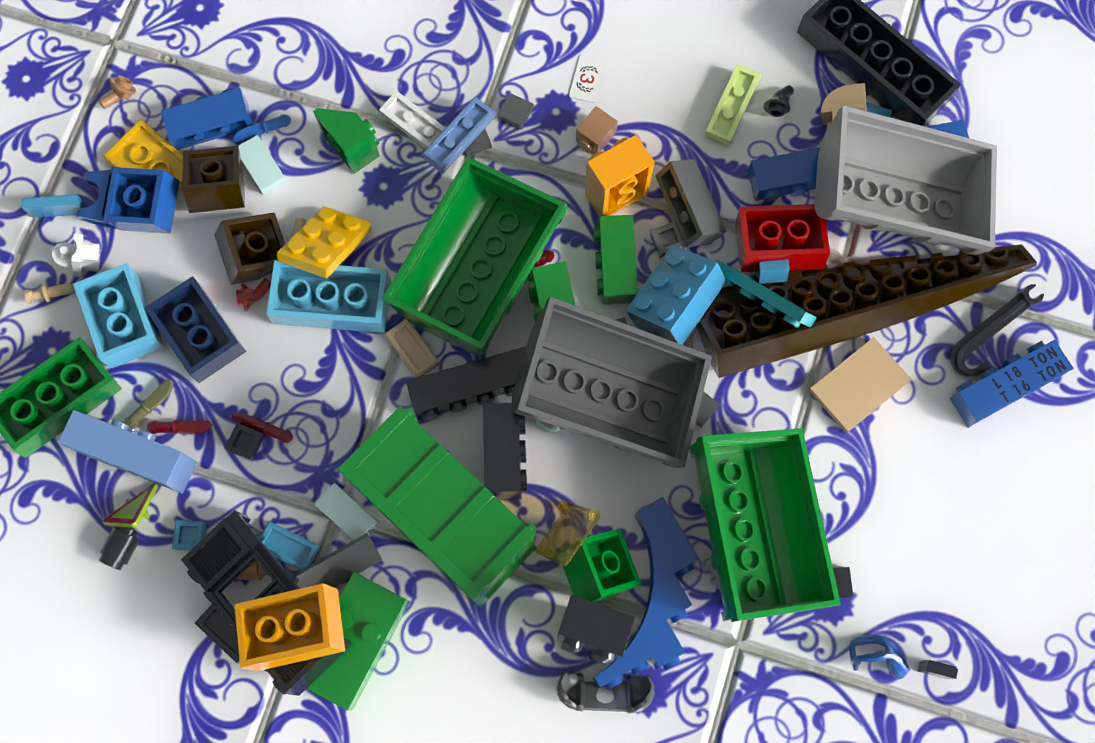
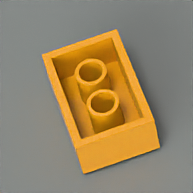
M637 135L629 139L627 137L620 139L614 144L613 148L606 152L599 151L595 153L587 162L585 196L599 217L612 216L644 198L649 193L655 162Z
M322 583L234 604L240 668L260 671L345 651L338 589Z

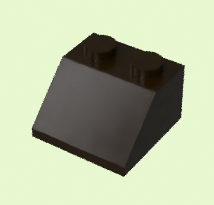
M239 146L183 151L182 191L189 213L245 208V186Z
M275 212L223 220L214 234L231 285L259 280L273 272L274 260L278 261L277 252L285 245Z

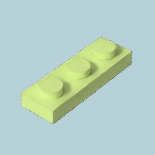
M739 64L736 65L704 136L728 146L730 145L760 80L761 73Z

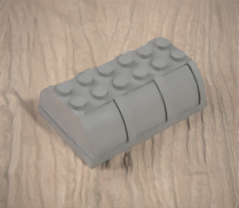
M842 105L825 134L818 154L815 211L823 219L832 221L839 219L860 224L868 230L877 232L889 231L910 236L918 242L931 245L937 243L958 248L961 252L979 255L989 252L995 248L997 145Z

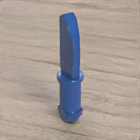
M283 114L267 121L263 120L262 123L247 125L236 131L233 135V142L238 143L253 138L256 135L268 134L269 131L287 127L291 123V117Z

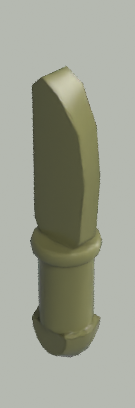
M166 379L145 399L144 403L140 404L141 406L129 417L125 418L124 424L130 426L129 428L131 429L136 428V425L142 419L151 414L152 410L168 397L174 386L173 381Z

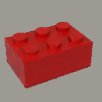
M815 204L739 207L735 229L740 272H759L761 261L787 259L789 262V270L824 269L830 255L826 219L817 215L814 207Z

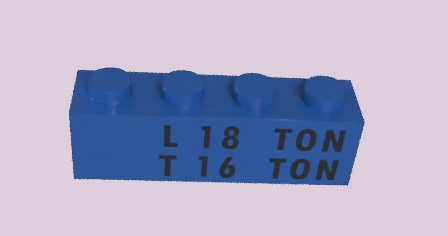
M1055 339L1047 344L1039 341L1027 349L1029 354L1021 358L1019 354H1016L1003 362L1005 367L997 371L995 367H992L979 375L982 380L974 384L971 380H968L956 387L955 389L958 393L951 397L950 400L968 428L1073 370V366Z

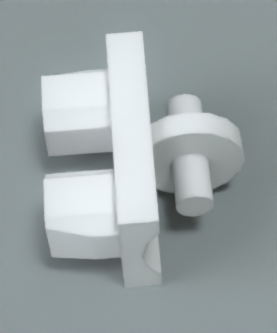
M74 234V246L67 242L57 244L52 250V259L58 266H72L74 277H83V270L99 272L100 246L94 243H84L83 235Z

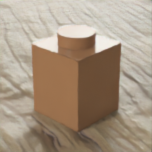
M595 106L576 129V142L578 146L587 153L592 152L595 154L602 151L616 134L618 121Z

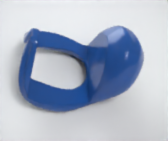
M863 635L852 639L849 644L850 659L855 671L858 670L861 662L886 660L889 674L898 680L903 679L910 671L907 662L894 643L883 636ZM878 644L885 647V652L856 656L855 646Z

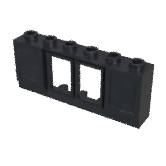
M234 510L194 546L181 561L188 568L187 574L190 578L200 584L205 590L203 594L208 601L221 609V618L229 626H234L237 630L235 609L222 591L255 560L271 578L272 582L254 599L275 595L279 590L284 593L300 588L297 585L299 579L296 575L286 571L279 563L282 558L275 551L268 549L262 542L265 539L264 536L247 524L251 519L247 515ZM344 638L345 651L352 645L351 641ZM344 652L269 668L264 671L268 672L274 679L272 683L280 693L300 696Z

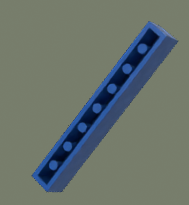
M964 119L927 126L928 128L969 138ZM820 147L751 160L747 173L754 200L771 202L780 196L790 194L791 197L803 195L806 191L815 190Z

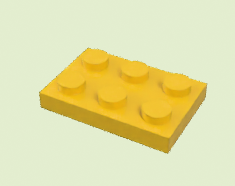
M323 206L277 252L278 261L327 279L371 232V222Z

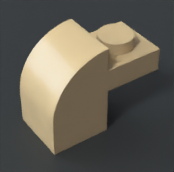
M865 83L841 86L828 94L821 107L823 125H827L829 128L842 105L867 111Z

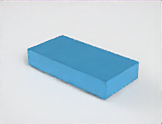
M77 194L24 198L22 199L21 208L32 218L77 215V211L86 208L87 204Z
M268 521L262 532L265 538L262 541L268 549L275 551L282 558V561L300 570L313 564L322 548Z

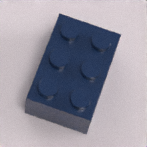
M193 276L145 307V310L188 374L198 383H201L247 352L206 291Z

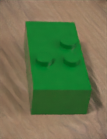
M79 337L0 392V433L13 451L27 458L64 431L73 410L87 415L122 388L87 343Z
M353 572L339 598L343 637L349 639L352 645L307 689L347 711L353 710L410 601Z

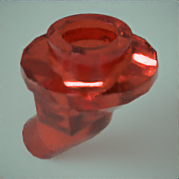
M264 278L254 291L245 284H241V290H236L238 307L244 306V312L248 311L256 301L262 299L268 292L271 281Z

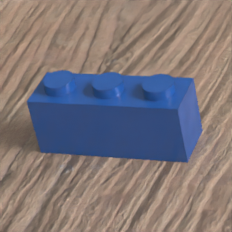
M241 88L226 89L220 94L209 97L202 96L195 101L185 104H174L168 109L161 110L168 139L177 150L235 134L238 129L253 124L248 103Z

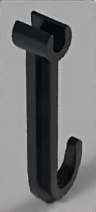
M1030 284L1019 290L1013 299L956 342L951 348L949 356L950 363L958 374L965 377H976L989 369L990 365L988 363H983L974 369H969L965 365V358L1029 307L1043 300V293L1034 298L1029 296V291L1036 287V284Z

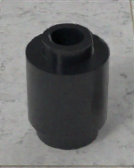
M113 527L100 550L102 555L99 561L114 569L121 570L124 564H128L141 540L136 537L138 531L129 527Z

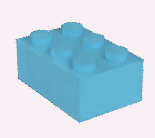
M128 263L73 284L99 360L104 364L114 368L164 348L159 330L145 310L149 302L139 275Z

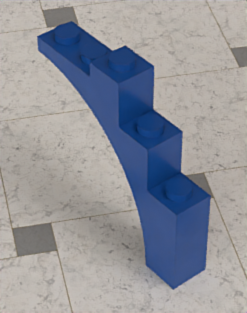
M663 497L638 510L634 515L644 536L649 556L650 590L641 623L627 645L623 657L613 661L603 671L592 677L597 688L605 685L608 691L623 682L620 676L631 670L632 674L635 675L649 667L647 663L649 659L655 669L663 666L665 671L679 664L681 662L679 656L685 653L667 620L670 619L672 623H675L688 615L685 609L692 606V603L675 574L677 573L679 577H682L694 570L693 563L699 560V557Z

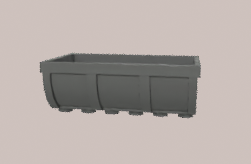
M549 297L528 338L512 394V411L521 416L526 415L558 426L562 430L579 433L611 444L617 449L634 452L660 461L664 465L673 468H683L686 464L712 356L559 299Z

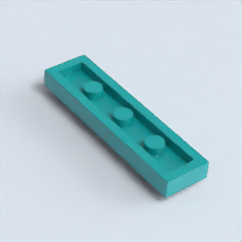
M716 260L727 280L725 284L733 287L734 284L742 287L739 291L741 294L752 300L757 296L763 300L761 306L775 314L778 310L786 314L783 319L796 327H799L801 323L811 327L817 317L733 267Z

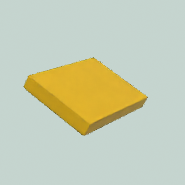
M142 119L102 156L113 167L164 170L180 181L178 193L182 190L183 154Z

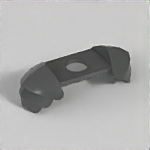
M569 671L562 673L558 681L557 695L564 705L576 711L636 713L643 711L651 704L655 694V687L649 675L638 674L635 676L631 674L628 675L626 683H620L608 690L612 692L614 699L610 703H602L597 699L596 695L601 690H607L605 685L597 688L594 682L584 681L582 673L575 674Z

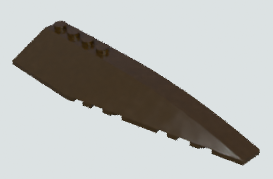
M1022 244L995 247L991 251L979 255L967 254L959 251L958 255L943 256L942 253H932L930 258L918 259L916 255L874 259L870 260L869 264L864 265L857 264L854 261L843 263V267L828 268L826 264L824 269L789 270L787 282L764 283L761 285L817 317L811 327L802 323L799 327L792 325L783 319L786 314L778 310L775 314L761 306L763 300L757 296L752 300L741 294L739 291L742 287L734 284L733 287H723L696 327L706 354L712 356L711 365L717 377L721 378L860 337L927 314L1035 267L1037 261ZM759 278L753 279L754 281L759 283Z

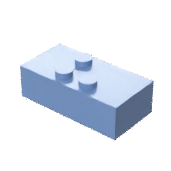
M73 410L58 443L79 454L179 493H184L197 462L181 451L155 442L156 436L142 430L138 432L116 420H112L111 424Z

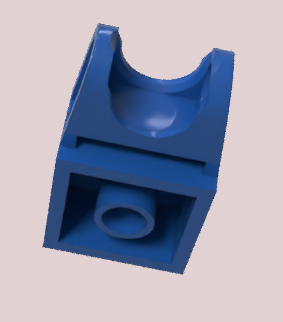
M113 167L112 170L91 171L84 174V182L99 188V197L92 206L77 211L76 217L78 219L122 231L171 234L180 184L178 179L164 170Z

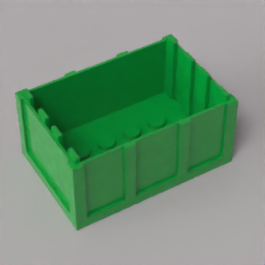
M399 406L338 470L481 608L537 549L534 543L537 539L535 537L536 526L533 523L526 526L419 425L410 407L404 411Z

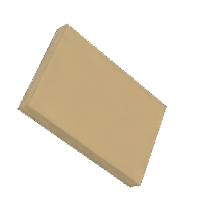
M873 337L812 386L809 392L843 431L848 433L912 379Z

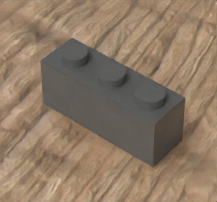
M695 159L670 161L655 175L686 248L710 245L727 232Z

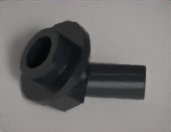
M787 85L778 90L773 98L764 103V110L773 117H781L787 114L791 108L789 96L794 93L793 87Z

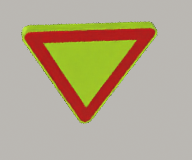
M151 484L104 518L102 523L106 526L136 528L143 516L145 519H149L147 508L158 488L157 484Z

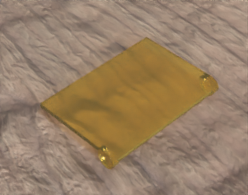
M560 501L558 510L561 512V515L534 552L567 566L600 519V513L597 510L567 501Z

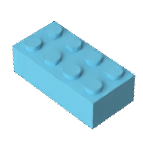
M274 260L266 315L276 325L385 333L388 304L383 302L382 297L391 284V278L387 269L338 266L326 279Z

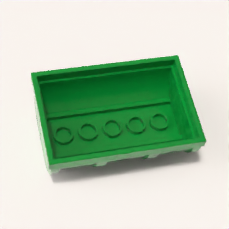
M467 157L382 297L383 302L390 305L409 322L468 353L484 355L503 318L514 305L515 298L529 273L540 260L543 249L555 228L562 222L566 214L567 203Z
M803 428L707 435L697 438L696 442L689 449L691 458L695 459L701 490L699 501L701 510L705 511L713 556L710 558L712 568L717 573L724 611L721 612L723 622H737L841 605Z

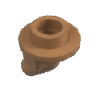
M124 76L111 77L110 87L113 92L100 98L98 101L102 108L106 109L122 99L129 100L131 95L135 94L136 89L133 86V82Z

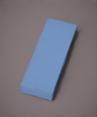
M475 96L422 153V158L444 174L496 117V112Z

